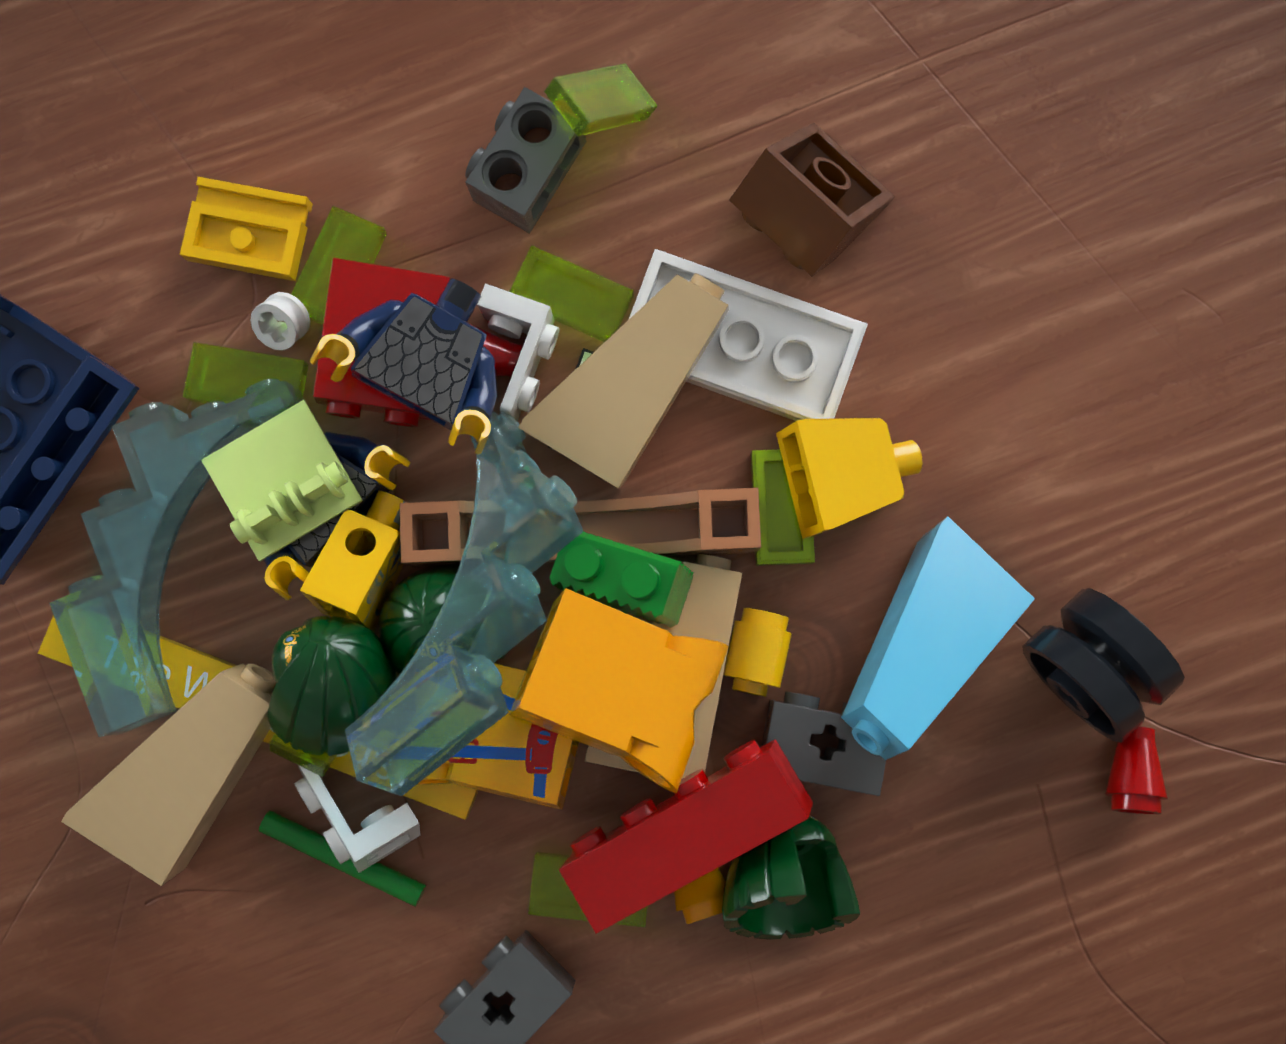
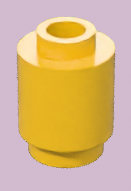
M743 608L741 621L734 622L723 673L724 676L734 678L733 690L766 697L768 686L781 687L792 633L786 631L789 621L788 617L768 611Z

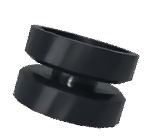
M1091 588L1079 591L1061 609L1063 628L1052 625L1043 626L1022 646L1023 654L1028 663L1051 691L1083 721L1115 742L1122 743L1144 722L1145 713L1141 702L1162 705L1183 684L1185 678L1179 663L1146 625L1123 606L1105 594Z

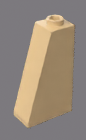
M697 273L693 275L690 281L677 274L523 418L518 428L617 488L622 487L729 311V305L720 300L725 291Z
M697 554L696 564L685 561L683 563L684 566H687L694 573L678 624L670 628L663 623L658 624L653 621L652 625L669 631L673 636L703 638L718 641L729 646L742 572L731 571V560ZM727 653L712 694L707 696L694 711L695 743L682 779L700 769H703L705 772ZM591 746L587 749L585 762L638 772L619 756L611 755Z
M243 663L220 672L71 807L61 822L160 886L164 885L186 869L269 732L271 726L267 718L268 708L276 685L273 674L261 666L255 664L244 665Z

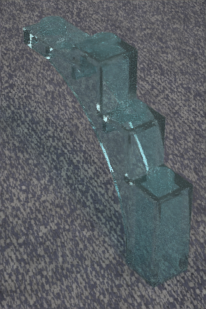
M267 379L257 382L245 390L246 396L227 404L224 401H214L195 408L191 412L192 418L190 419L188 414L167 403H147L129 412L130 419L112 426L136 491L133 488H125L110 492L99 498L100 506L81 513L103 575L88 577L68 586L69 595L49 603L98 737L124 734L177 712L164 673L159 630L162 583L169 555L180 526L194 500L211 478L201 460L304 400L301 391L286 380L279 382L278 379Z
M492 412L490 418L491 432L482 453L476 454L477 483L469 536L449 594L432 628L395 682L374 705L345 729L356 780L399 796L407 793L509 713L500 687L503 683L502 676L494 662L547 621L537 596L541 592L540 586L532 573L583 532V528L574 510V506L577 505L575 494L558 476L553 475L551 478H548L541 473L538 465L527 454L522 441L526 438L525 432L519 429L520 424L505 412L500 414ZM470 435L473 446L476 450L478 443L476 439Z

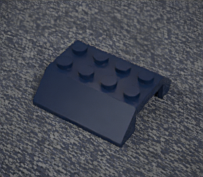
M1 294L0 584L4 585L140 388L115 368Z

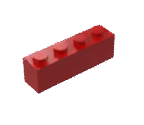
M755 739L739 746L723 758L727 764L726 767L708 777L703 769L697 770L681 779L677 793H674L675 795L655 805L653 800L648 798L624 812L620 816L623 824L605 834L601 826H598L583 834L569 845L573 853L558 870L595 934L809 818L813 801L776 739L759 747Z

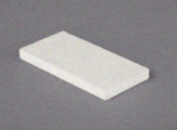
M658 249L654 250L629 319L677 274L688 281L692 279L695 273L705 277L725 291L720 300L729 305V311L686 382L795 421L835 418L864 337L867 323Z

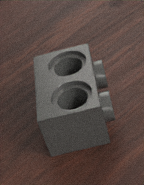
M524 87L515 103L508 101L501 109L495 122L496 133L487 148H479L471 157L466 168L465 176L467 180L465 183L475 203L530 234L587 141L583 119ZM534 128H544L551 132L544 141L539 143H531L523 139L526 133ZM506 174H516L522 178L518 186L512 190L502 191L494 187L496 181Z

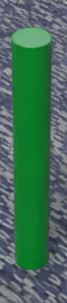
M271 810L266 813L259 826V832L414 907L417 906L425 891V884L379 862H376L358 873L351 859L339 864L323 835Z

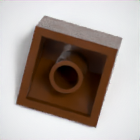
M812 123L765 148L729 201L742 212L744 220L752 228L764 232L783 250L785 258L792 265L805 270L813 277L832 263L889 205L895 196L815 123Z

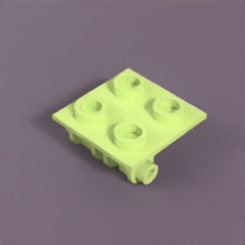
M305 400L300 401L201 460L235 521L230 523L233 534L240 543H249L260 562L363 501Z

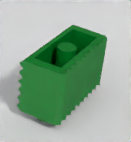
M569 527L565 531L549 579L553 586L562 591L567 588L614 609H619L626 614L631 613L636 617L641 616L648 621L653 620L658 624L663 623L671 628L679 622L694 572H691L680 561Z

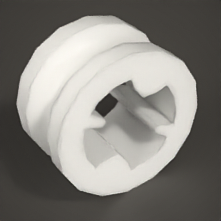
M284 292L274 293L265 302L256 306L251 313L250 319L252 330L257 338L264 345L274 350H285L292 347L298 339H301L309 331L311 322L304 304L295 296Z

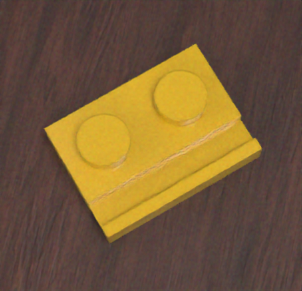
M198 177L196 185L199 189L196 201L191 203L180 255L189 262L296 281L308 229L305 226L308 212L312 211L313 206L308 197Z

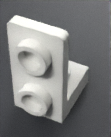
M485 283L477 305L484 319L489 320L488 327L499 334L519 339L522 332L527 334L500 406V412L503 417L508 421L516 423L521 410L530 412L535 402L540 380L535 379L534 375L541 357L547 360L551 357L558 339L559 327L553 325L555 319L550 306Z
M305 756L297 761L303 778L295 782L294 785L309 812L312 814L322 809L332 828L325 831L323 836L339 864L351 859L358 873L421 835L419 822L408 803L394 810L392 805L376 810L361 822L360 825L363 830L353 835L309 757Z

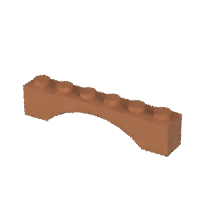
M758 488L696 490L647 497L589 501H438L400 503L401 563L416 568L445 564L486 565L555 562L565 531L569 527L664 557L695 556L697 554L757 553L761 548Z

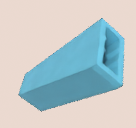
M949 517L942 520L917 542L841 716L852 728V735L857 743L866 751L874 755H880L884 760L901 754L914 745L1035 599Z

